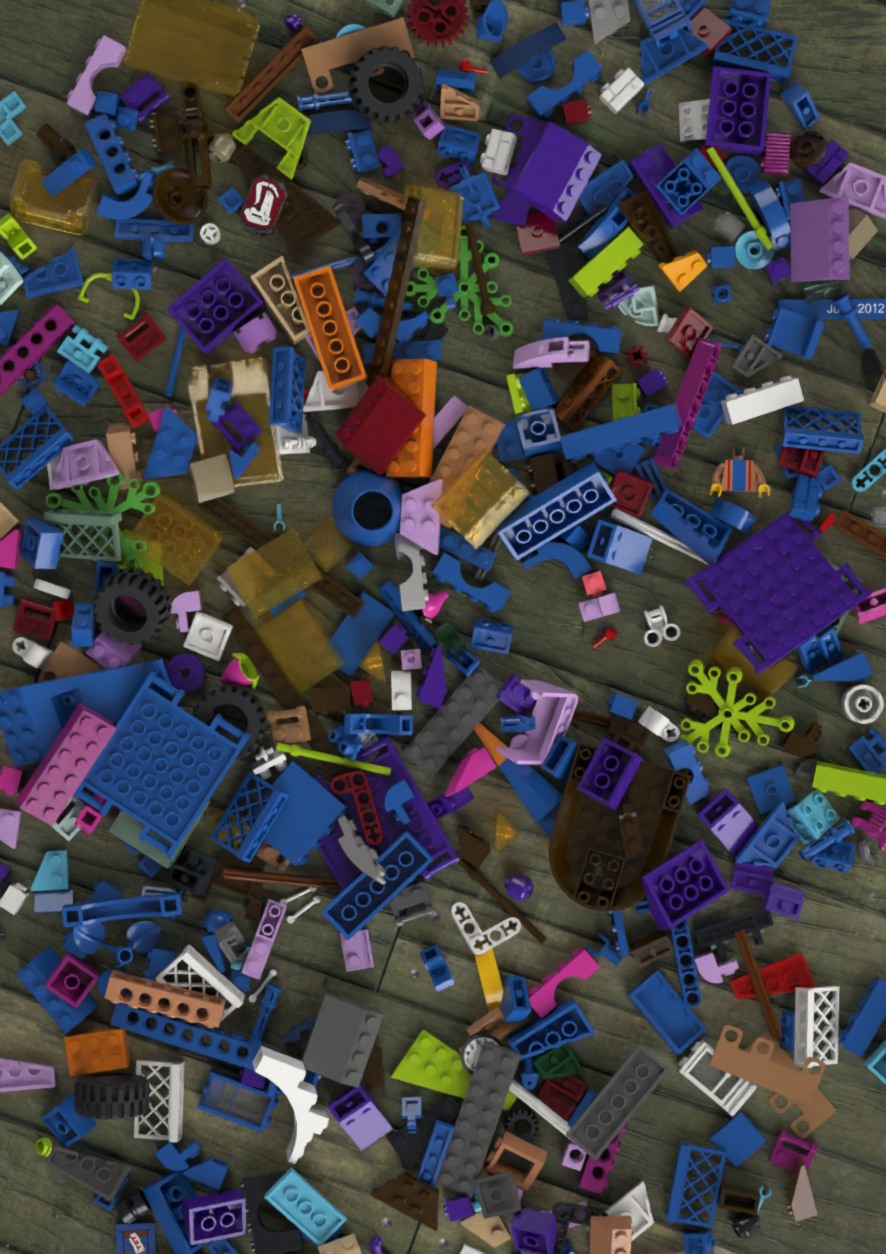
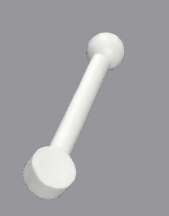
M309 887L287 899H281L280 903L286 905L287 902L310 891L315 892L317 888Z
M315 896L313 901L296 914L288 916L287 922L293 923L295 918L315 903H319L321 901L320 897Z
M275 969L269 971L268 977L254 994L250 995V1002H255L258 994L269 980L276 976L277 972Z

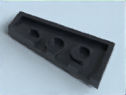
M580 242L560 243V248L546 251L567 318L573 321L588 320L587 296L583 298L568 281L584 266V254L577 248Z
M448 1094L422 1112V1118H416L417 1133H409L407 1124H405L387 1137V1140L408 1170L425 1153L436 1119L450 1124L460 1113L461 1108L452 1095Z

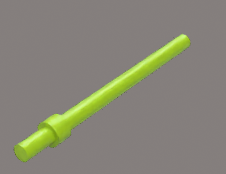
M714 147L706 150L754 228L755 236L760 238L767 251L774 246L766 235L765 227L760 225Z
M277 743L276 750L291 753L292 756L299 757V755L387 776H390L391 768L301 748L300 745L296 744L291 746Z

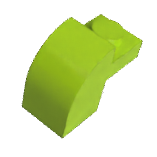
M9 213L0 219V234L22 260L37 249L30 237Z

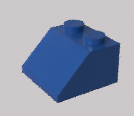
M553 407L515 415L525 460L562 451L561 435Z
M26 517L19 553L34 569H56L57 562L60 559V546L64 539L63 533L55 525Z
M74 1093L41 1117L64 1148L81 1139L97 1125L94 1119L83 1118V1116L80 1117L76 1114L74 1110Z

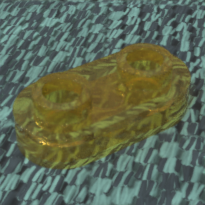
M217 812L211 816L210 826L213 831L218 825L217 819L222 818L224 815L223 812ZM236 826L231 828V834H234V836L240 835ZM226 829L222 830L218 835L220 840L228 839ZM241 839L234 840L233 846H237Z

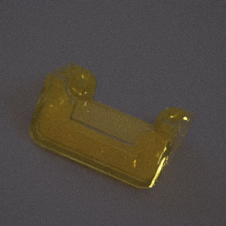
M23 159L9 195L11 215L22 222L76 235L86 234L99 184L98 177L91 174L83 175L80 177L79 182H73L56 196L52 197L41 182L49 174L42 173V168L36 161Z
M405 184L406 201L408 196H415L426 201L412 267L427 270L454 269L459 260L463 208L461 194L439 188Z
M725 625L709 652V658L714 664L727 672L732 667L740 668L743 672L741 680L765 695L774 694L793 676L798 667L786 660L779 661L776 665H771L757 675L752 664L740 649H736L733 645L743 635L733 626Z

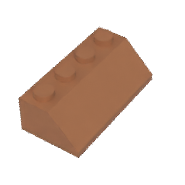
M629 1216L590 1217L589 1254H631L632 1228Z

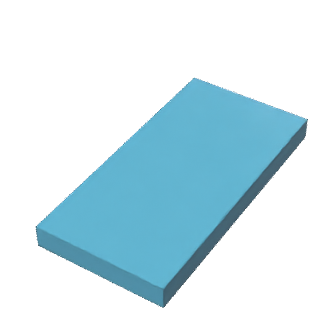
M290 1168L264 1194L265 1199L318 1246L323 1245L347 1220L343 1213L293 1168Z

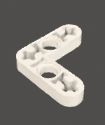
M458 902L451 908V917L470 950L477 955L483 954L518 934L521 929L520 921L515 917H511L482 933L466 904ZM456 907H458L459 909H464L462 913L464 918H466L467 916L469 917V919L465 920L462 924H460L459 922L462 921V917L460 916V914H455L457 910ZM509 922L516 924L515 931L512 929L506 931L508 936L505 937L503 930L509 926ZM467 923L472 924L475 928L471 934L464 931V925ZM492 931L500 933L501 938L499 941L491 939L490 933ZM486 935L488 942L483 944L482 950L479 948L475 949V941L483 942L485 940L483 936Z

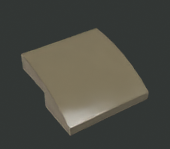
M226 454L188 465L194 482L192 487L198 503L235 493Z

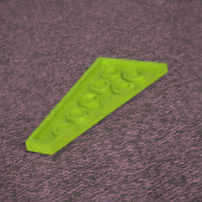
M423 1029L390 1078L465 1098L473 1074L463 1067L460 1053ZM510 1090L502 1110L508 1111L517 1099V1096Z

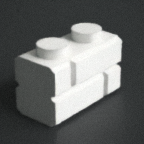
M627 68L625 71L621 69L614 76L616 80L611 85L609 83L605 84L600 90V100L615 115L644 86V83L630 68Z
M492 129L491 134H488L486 137V152H483L481 155L480 163L482 168L489 172L507 175L517 137L510 132Z

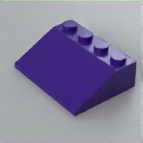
M713 66L705 145L751 155H760L764 151L771 73Z
M549 122L513 189L552 221H567L602 155L585 141Z
M225 258L167 308V311L205 355L208 356L233 335V332L241 328L266 305Z
M703 839L642 877L650 912L659 930L675 927L730 891Z

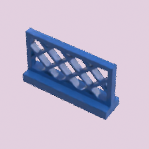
M722 19L728 26L733 27L736 33L729 37L726 36L715 48L711 66L771 73V81L786 84L790 77V69L798 37ZM751 31L755 37L746 41L742 33ZM765 35L770 36L774 42L765 46L761 37ZM739 36L743 44L735 48L731 39ZM757 40L762 49L754 53L749 44ZM788 40L792 41V45L789 49L784 50L779 42ZM726 42L732 49L728 53L719 51L720 46ZM774 45H776L781 52L775 57H773L768 50ZM744 47L751 54L746 58L741 57L738 53ZM765 52L770 60L761 62L757 55ZM784 56L788 62L787 67L779 66L775 60Z
M291 346L273 347L269 425L280 426L295 434H302L306 358L295 353L294 348Z
M45 405L0 444V453L6 452L4 461H0V472L6 481L18 490L60 454L63 447L69 446L76 439L64 427L52 410ZM48 412V422H41V417ZM59 426L60 430L51 435L52 427ZM35 427L33 435H26L27 429ZM40 427H47L46 435H38ZM20 439L19 448H11L12 442ZM25 439H33L31 448H24ZM37 439H45L44 444L36 448ZM11 452H18L17 460H9ZM23 452H30V456L27 459L21 460ZM8 465H15V469L8 474Z
M799 406L783 408L782 446L860 454L864 441L861 430V413ZM788 412L795 413L798 416L793 418L788 414ZM807 415H815L817 418L812 420ZM826 417H834L836 420L831 422ZM803 419L807 424L803 426L798 421ZM846 419H856V422L851 424ZM820 421H822V422H824L827 426H825V427L822 428V427H821L819 424H817V423L820 422ZM842 423L846 428L842 430L837 424Z
M249 771L210 839L236 855L240 860L250 863L289 795ZM253 778L257 782V788L249 790V783ZM271 789L273 793L270 798L264 800L263 790ZM258 792L260 801L252 803L250 794ZM246 796L248 805L240 807V798ZM261 805L262 811L260 815L254 817L252 807ZM248 809L250 818L242 820L240 811ZM236 813L238 822L230 824V815ZM251 822V830L248 833H244L243 824ZM239 826L240 835L232 837L231 828ZM226 829L228 839H218L217 837L220 832ZM241 839L242 845L237 851L234 849L233 841Z
M683 1141L679 1142L666 1212V1220L668 1222L677 1221L708 1228L713 1227L726 1151L692 1145ZM691 1150L700 1151L703 1157L694 1163L690 1158ZM713 1154L721 1155L720 1162L714 1167L707 1159ZM706 1160L711 1169L701 1174L696 1166ZM695 1168L700 1176L690 1182L686 1176L687 1172ZM713 1171L717 1176V1180L709 1186L704 1177ZM702 1179L707 1188L698 1193L693 1184ZM691 1186L696 1195L687 1201L683 1196V1191ZM710 1190L714 1196L713 1200L705 1204L700 1196ZM699 1198L704 1206L694 1212L689 1203ZM688 1206L692 1215L687 1218L679 1217L680 1210ZM706 1209L710 1214L709 1222L700 1221L697 1215Z

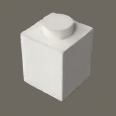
M12 883L1 898L0 907L15 915L30 893L26 891L27 888L24 885Z

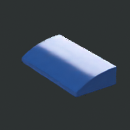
M658 970L626 994L675 1055L682 1053L707 1030Z

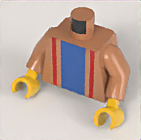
M734 448L733 460H724L712 474L709 495H712L713 491L718 492V497H720L721 492H757L758 488L759 498L762 497L761 492H766L769 497L770 487L766 484L765 477L758 465L753 460H744V449Z

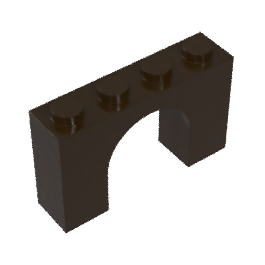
M707 661L703 672L710 680L708 672L711 667L716 665ZM721 668V675L718 678L717 686L723 678L724 674L726 673V671H724ZM716 670L711 671L714 676L718 675ZM697 678L695 682L702 685V683ZM693 685L691 690H696V687ZM757 691L755 693L757 697L756 702L753 705H748L744 712H748L762 703L767 696ZM699 692L695 694L688 693L684 699L688 703L686 705L687 708L694 712L697 710L703 712L702 717L709 721L719 715L713 698L709 694ZM766 700L768 705H773L772 700ZM766 709L759 715L768 716L771 709ZM738 719L744 728L750 731L749 741H753L756 734L745 720ZM731 724L730 730H733L734 732H736L737 735H736L735 737L738 738V732L736 731V729H735V728L733 727V725ZM741 733L743 738H748L746 733Z

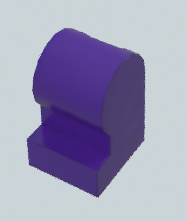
M384 146L379 150V161L387 167L383 170L387 179L404 170L402 162L392 147Z

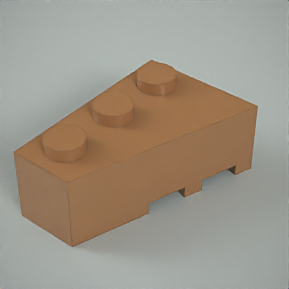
M129 422L109 425L106 433L109 454L119 472L124 475V483L119 486V490L129 489L128 483L131 479L138 478L143 481L142 470L138 468L140 457L139 452L136 451V433ZM117 475L115 476L116 482H119L120 480L119 476ZM133 481V486L135 488L137 487V482Z

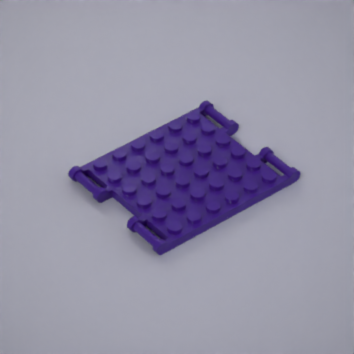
M790 510L711 565L687 579L684 583L687 588H691L703 603L708 614L720 607L743 635L733 645L736 649H740L755 668L754 671L757 675L872 594L869 588L866 589L850 570L851 567L848 563L844 564L837 571L834 570L813 544L815 540L823 535L821 530H817L811 521L799 518L811 534L807 537L792 517L789 516ZM842 575H845L860 593L859 596H856L841 578ZM697 582H700L706 591L715 600L714 602L710 601V599L698 586ZM746 642H748L752 646V648L764 661L763 663L759 662V660L755 657V655L745 644Z
M387 734L380 741L361 752L358 751L356 755L357 761L365 762L364 758L385 746L389 749V751L368 763L391 768L390 776L362 770L368 777L383 830V839L379 844L372 845L367 842L353 792L337 794L331 789V785L327 786L320 773L315 775L314 779L340 802L348 806L345 810L347 812L345 816L355 822L358 828L356 830L357 835L362 838L365 845L370 849L373 848L378 856L408 830L434 859L447 851L450 854L446 859L421 871L426 880H429L433 874L452 863L460 862L459 857ZM356 774L353 776V781L356 784H362L364 777L361 774ZM404 778L414 794L413 798L402 804L411 819L405 825H403L402 821L397 822L393 815L395 809L387 812L385 808L387 791ZM341 779L334 783L335 787L339 790L345 788V782ZM361 793L358 799L360 802L366 803L369 801V795ZM370 811L366 812L364 819L371 822L375 819V815ZM337 819L333 824L334 829L331 833L324 835L320 839L322 843L318 849L343 890L362 871L349 859L338 841L340 837L344 836V833ZM377 823L372 826H366L367 829L371 827L372 830L369 837L377 840L378 835H380L375 833L374 826H378Z

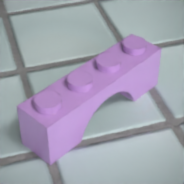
M105 35L96 42L93 56L88 57L85 63V71L83 74L80 73L76 79L77 85L74 91L71 90L66 99L69 108L88 118H91L96 107L97 98L92 88L95 76L105 68H118L127 51L123 45Z

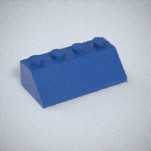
M49 946L17 973V976L66 1034L99 1005L88 993L79 1006L75 1008L44 987L61 961Z
M184 1170L172 1171L143 1188L142 1191L174 1253L192 1254L208 1243L190 1245L183 1219L182 1200L197 1197L189 1180L183 1175Z

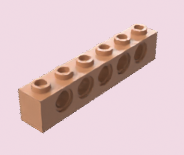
M112 970L104 998L112 1003L127 1004L131 1008H143L151 1013H163L170 1018H182L189 1023H202L209 1028L219 1027L226 1001L223 998ZM128 988L131 990V993H125L122 989ZM147 993L150 995V998H144L141 994ZM166 998L169 1000V1003H163L160 999ZM185 1003L188 1007L182 1008L179 1004ZM205 1008L207 1012L201 1013L198 1009Z

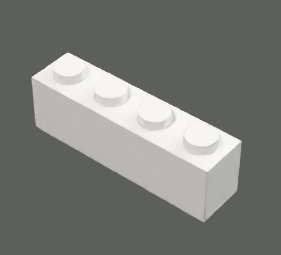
M791 375L780 378V382L774 384L773 381L762 384V388L755 390V387L744 390V394L737 396V393L726 396V400L720 401L726 423L733 425L804 401L798 378H791Z

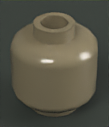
M228 133L215 134L208 145L209 157L218 163L227 162L236 149L233 137Z

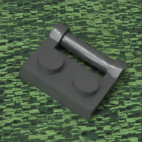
M423 881L403 888L389 902L398 927L404 926V923L417 918L435 914ZM422 902L425 903V908L403 916L400 915V910Z

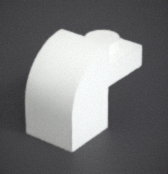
M411 670L391 671L392 710H412Z

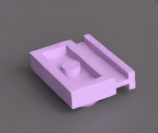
M368 928L359 930L349 940L340 933L346 972L373 968L374 962Z

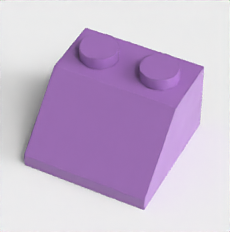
M104 630L93 642V647H90L86 654L106 669L127 666L143 645H137L136 642L133 645H128L124 641L120 643L113 636L110 638Z

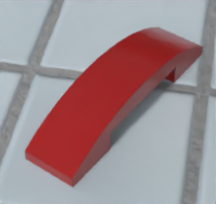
M112 354L98 362L99 369L121 405L131 427L134 429L150 420L115 355Z

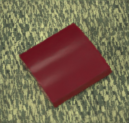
M782 446L777 465L816 477L825 451Z
M571 1075L546 1078L536 1098L557 1115L569 1120L587 1084Z

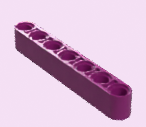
M704 338L699 339L675 400L683 425L675 433L666 435L663 432L654 457L656 464L670 469H675L678 466L721 352L720 343Z

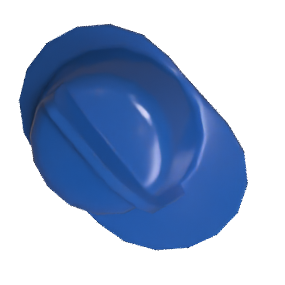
M500 0L491 1L485 12L476 20L477 39L491 40L496 43L501 40L508 24V12Z

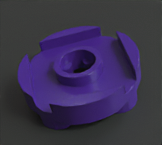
M192 654L175 656L170 660L166 668L171 685L184 692L196 690L201 686L205 678L206 670L202 661ZM189 668L191 676L183 678L181 669Z

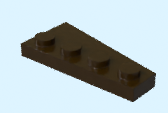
M648 190L617 205L659 263H670L679 256Z

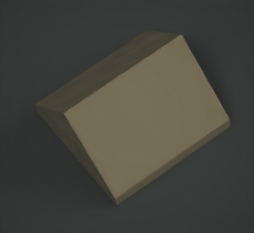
M849 205L850 259L853 260L878 230L867 214Z

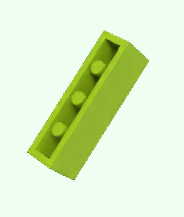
M628 227L568 281L583 298L588 295L592 297L600 290L598 286L602 282L606 284L613 278L612 273L615 270L619 272L627 265L626 260L630 257L634 259L641 253L640 248L644 244Z
M817 761L812 787L816 788V791L824 793L827 790L833 791L838 796L846 797V795H852L857 800L865 801L866 799H871L876 804L885 805L886 775Z

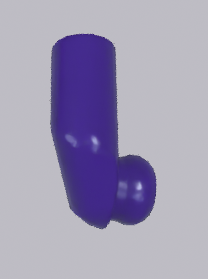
M378 1236L373 1237V1240L369 1243L371 1254H386L381 1249L383 1241Z

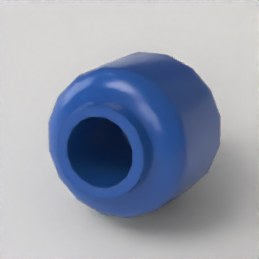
M213 909L205 916L204 927L207 928L209 934H215V929L234 921V918L228 911Z

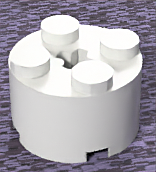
M856 684L849 687L843 692L841 698V708L844 715L849 720L861 724L875 721L884 706L882 695L874 687L864 684ZM861 700L866 702V704L863 705V709L862 707L858 706V703H860Z

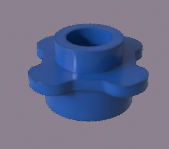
M729 284L712 287L711 292L714 294L713 302L716 305H719L721 302L729 303L732 301Z

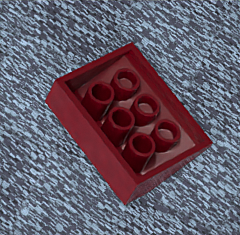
M378 375L334 436L347 450L379 475H382L426 417V414L392 378Z

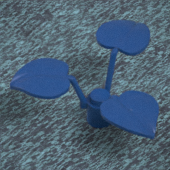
M150 921L133 923L126 931V936L130 940L127 948L119 946L115 949L101 942L105 938L106 932L104 926L99 922L74 926L73 939L77 947L85 953H95L99 945L113 951L115 960L119 962L113 970L128 974L125 970L117 969L132 960L131 945L138 953L149 952L155 946L162 927ZM111 970L104 971L98 979V989L104 997L112 973Z

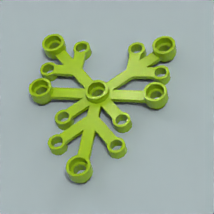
M696 659L689 664L688 672L692 676L697 677L702 685L691 681L686 687L687 692L690 694H695L696 692L709 694L720 709L719 715L707 723L692 721L690 718L683 719L681 728L685 731L695 729V731L690 734L682 733L678 737L677 742L684 739L688 744H693V741L701 736L697 749L699 752L705 753L710 747L708 742L710 730L723 722L720 741L715 746V753L719 757H726L731 751V745L728 742L731 724L738 732V738L741 742H747L751 736L750 731L745 729L738 719L745 720L758 737L757 741L761 746H766L769 743L770 736L764 733L758 723L777 726L783 732H789L793 729L795 720L790 715H784L780 719L759 715L764 710L772 709L775 706L776 699L773 696H767L762 703L748 712L739 711L747 705H753L757 699L753 692H749L743 699L734 704L737 683L743 677V672L740 668L732 667L726 674L729 686L725 702L716 690L718 678L721 675L720 668L717 666L710 668L708 672L709 680L703 672L705 666L702 661ZM692 667H698L699 671L694 672ZM716 670L718 675L714 676L711 671ZM731 674H736L737 679H732ZM694 685L696 690H691L689 686ZM747 696H752L754 701H748ZM766 700H772L773 705H768ZM725 711H730L731 716H726ZM684 722H689L690 727H686ZM783 722H788L789 727H784ZM741 733H746L748 738H743ZM760 737H766L767 741L762 742ZM700 744H705L707 748L702 749ZM723 747L726 752L721 753L719 748Z

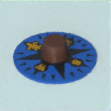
M36 362L17 381L22 387L27 389L39 387L45 379L43 366Z

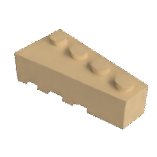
M283 256L250 276L251 285L292 345H295L310 334V328L299 303Z

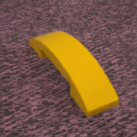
M486 936L484 937L485 940L481 943L475 941V949L479 948L482 950L483 944L488 942ZM492 948L483 954L474 955L488 1010L491 1011L498 1006L502 1011L503 987Z

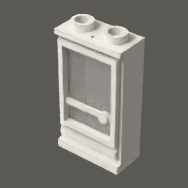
M703 1039L700 1042L696 1041L690 1049L691 1053L687 1057H682L679 1061V1072L731 1116H734L756 1090L757 1085L709 1066L715 1049Z

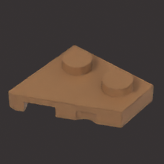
M442 84L440 119L478 121L480 101L446 84Z

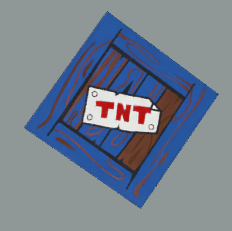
M155 1221L132 1222L128 1225L125 1222L116 1223L117 1254H156Z

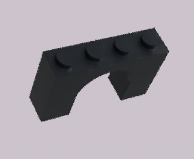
M289 1169L247 1176L241 1182L242 1194L246 1195L247 1200L245 1202L246 1214L249 1213L250 1221H247L248 1232L252 1233L253 1241L250 1242L252 1253L277 1254L304 1247L301 1230L298 1227L272 1230L263 1224L259 1216V1206L264 1198V1194Z

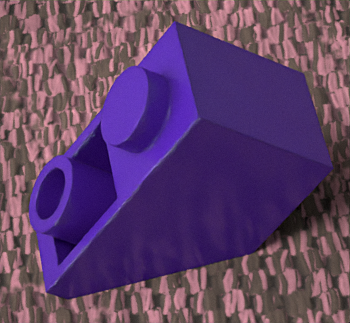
M467 786L447 798L444 792L427 804L436 819H439L463 807L473 800L474 796Z

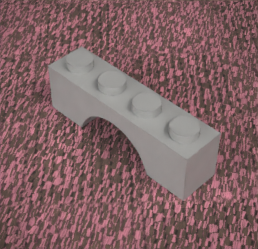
M394 533L397 560L406 562L413 569L411 577L399 585L402 611L426 609L425 601H429L428 589L424 590L423 584H427L426 572L421 570V567L425 566L424 555H420L419 552L423 547L400 533Z

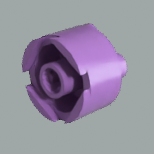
M266 312L262 314L264 318L260 319V317H257L239 328L241 331L239 334L237 331L233 332L245 353L249 351L251 354L261 348L259 344L263 341L269 343L277 338L276 333L278 331Z

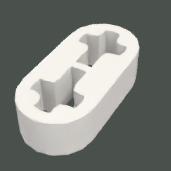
M36 578L33 586L35 589L68 599L71 592L70 589Z

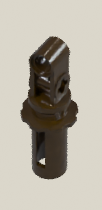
M186 83L181 88L184 120L181 124V130L183 135L177 138V142L185 146L189 189L192 191H204L213 187L208 143L211 142L214 135L207 132L208 123L204 121L198 87L194 83ZM189 91L196 92L193 97L186 96ZM194 145H199L202 175H197Z

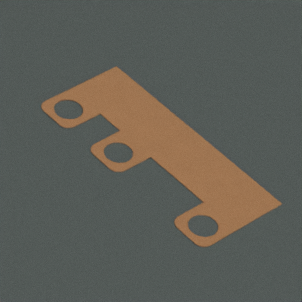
M402 17L301 49L314 92L319 94L333 88L329 73L330 69L358 61L364 53L369 52L375 47L380 48L388 45V48L393 46L399 47V51L407 50L410 53V58H415L404 18ZM384 67L379 68L370 77L382 74ZM319 76H325L328 79V85L324 89L316 86V79Z
M60 641L39 675L38 681L44 682V674L48 671L54 672L56 679H59L63 675L70 677L106 669Z
M731 1025L724 1026L709 1066L808 1105L812 1104L826 1067L823 1061L808 1057L802 1072L799 1073L769 1061L775 1047L772 1041L758 1037L755 1039L751 1052L748 1053L738 1049L743 1031ZM728 1030L737 1032L738 1038L736 1041L729 1042L726 1040L725 1034ZM765 1042L769 1045V1052L767 1054H760L757 1051L759 1043ZM811 1062L818 1063L820 1065V1072L811 1074L808 1071V1065Z
M768 1031L760 1036L772 1041L775 1045L769 1061L799 1073L802 1072L798 1066L794 1065L791 1057L780 1048L777 1041L773 1040ZM754 1042L744 1051L750 1053ZM761 1042L757 1045V1051L760 1054H767L769 1052V1045ZM818 1088L811 1105L778 1092L769 1099L770 1105L779 1114L784 1113L794 1103L803 1113L791 1123V1129L801 1139L806 1138L836 1111L834 1106ZM778 1096H784L787 1099V1105L784 1108H778L775 1105V1099ZM799 1121H806L808 1123L809 1129L807 1132L800 1133L797 1130L796 1125Z

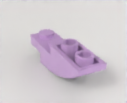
M568 337L552 338L530 343L515 350L513 368L552 367V363L589 361L590 343L589 341H569Z
M269 899L242 969V974L260 980L286 911V905Z

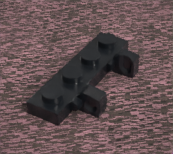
M759 908L696 929L694 932L700 949L710 946L712 950L716 949L719 958L727 956L724 944L728 943L727 940L735 938V931L743 929L747 936H753L755 945L758 946L764 944L761 936L762 933H765L764 928L772 926L774 923L770 911Z

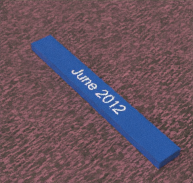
M834 299L778 300L779 307L817 320L842 319L839 308L833 303ZM850 299L853 307L857 308L856 315L859 319H886V299Z

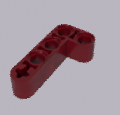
M355 770L334 777L331 782V789L337 794L353 792L365 838L372 845L379 844L383 839V830L366 773L362 770ZM361 774L364 777V782L356 784L353 781V776ZM338 779L343 780L345 788L337 789L334 785L335 781ZM367 793L369 801L366 803L360 802L358 799L359 794ZM366 812H372L375 815V819L371 822L364 819ZM375 823H377L378 826H374L375 833L380 834L378 835L377 840H374L373 837H369V835H371L372 830L371 827L367 829L366 826H372Z

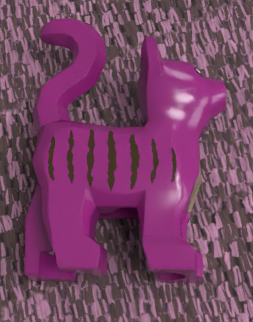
M866 799L859 809L871 812L868 819L852 817L850 823L853 827H860L867 836L876 839L879 849L885 851L886 831L883 829L886 825V805L876 804L873 802L874 800Z

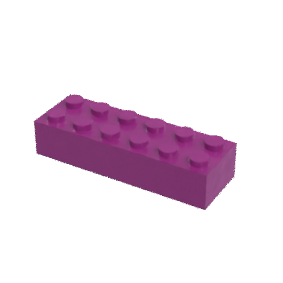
M79 703L16 801L19 808L53 826L117 729L113 721Z

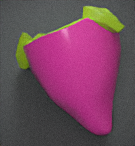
M232 653V656L235 658L226 667L220 679L221 683L235 686L252 684V687L255 688L259 675H257L253 662L244 653Z

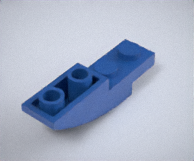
M628 187L621 191L608 208V211L603 217L595 221L578 244L577 248L589 260L601 252L627 224L628 220L617 205L636 196Z

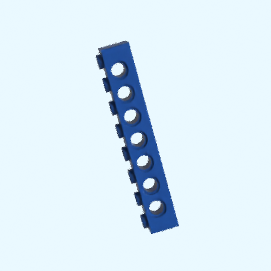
M116 1003L110 1024L254 1070L253 1060L260 1047L267 1048L266 1045H262V1041L257 1039H251L250 1041L244 1039V1036L238 1033L231 1035L225 1033L226 1030L215 1027L212 1029L204 1026L202 1023H189L182 1018H170L163 1013H151L143 1008H131L124 1003ZM132 1011L138 1014L137 1021L131 1018ZM150 1017H153L156 1020L155 1027L150 1025ZM168 1023H171V1024L174 1025V1027H175L174 1033L168 1031V1029H167V1024H168ZM186 1029H190L193 1032L192 1038L186 1036ZM204 1035L211 1037V1044L204 1042ZM223 1040L229 1043V1050L222 1047ZM241 1046H244L248 1049L247 1056L241 1054Z

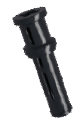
M316 413L310 414L314 422L307 416L304 420L323 447V455L327 456L330 460L331 468L334 470L346 463L347 459L343 458L339 452L338 444L332 442L317 418Z

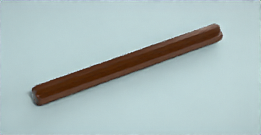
M224 868L223 870L224 879L336 890L338 887V881L332 878Z
M743 929L734 932V936L773 1040L782 1037V1032Z

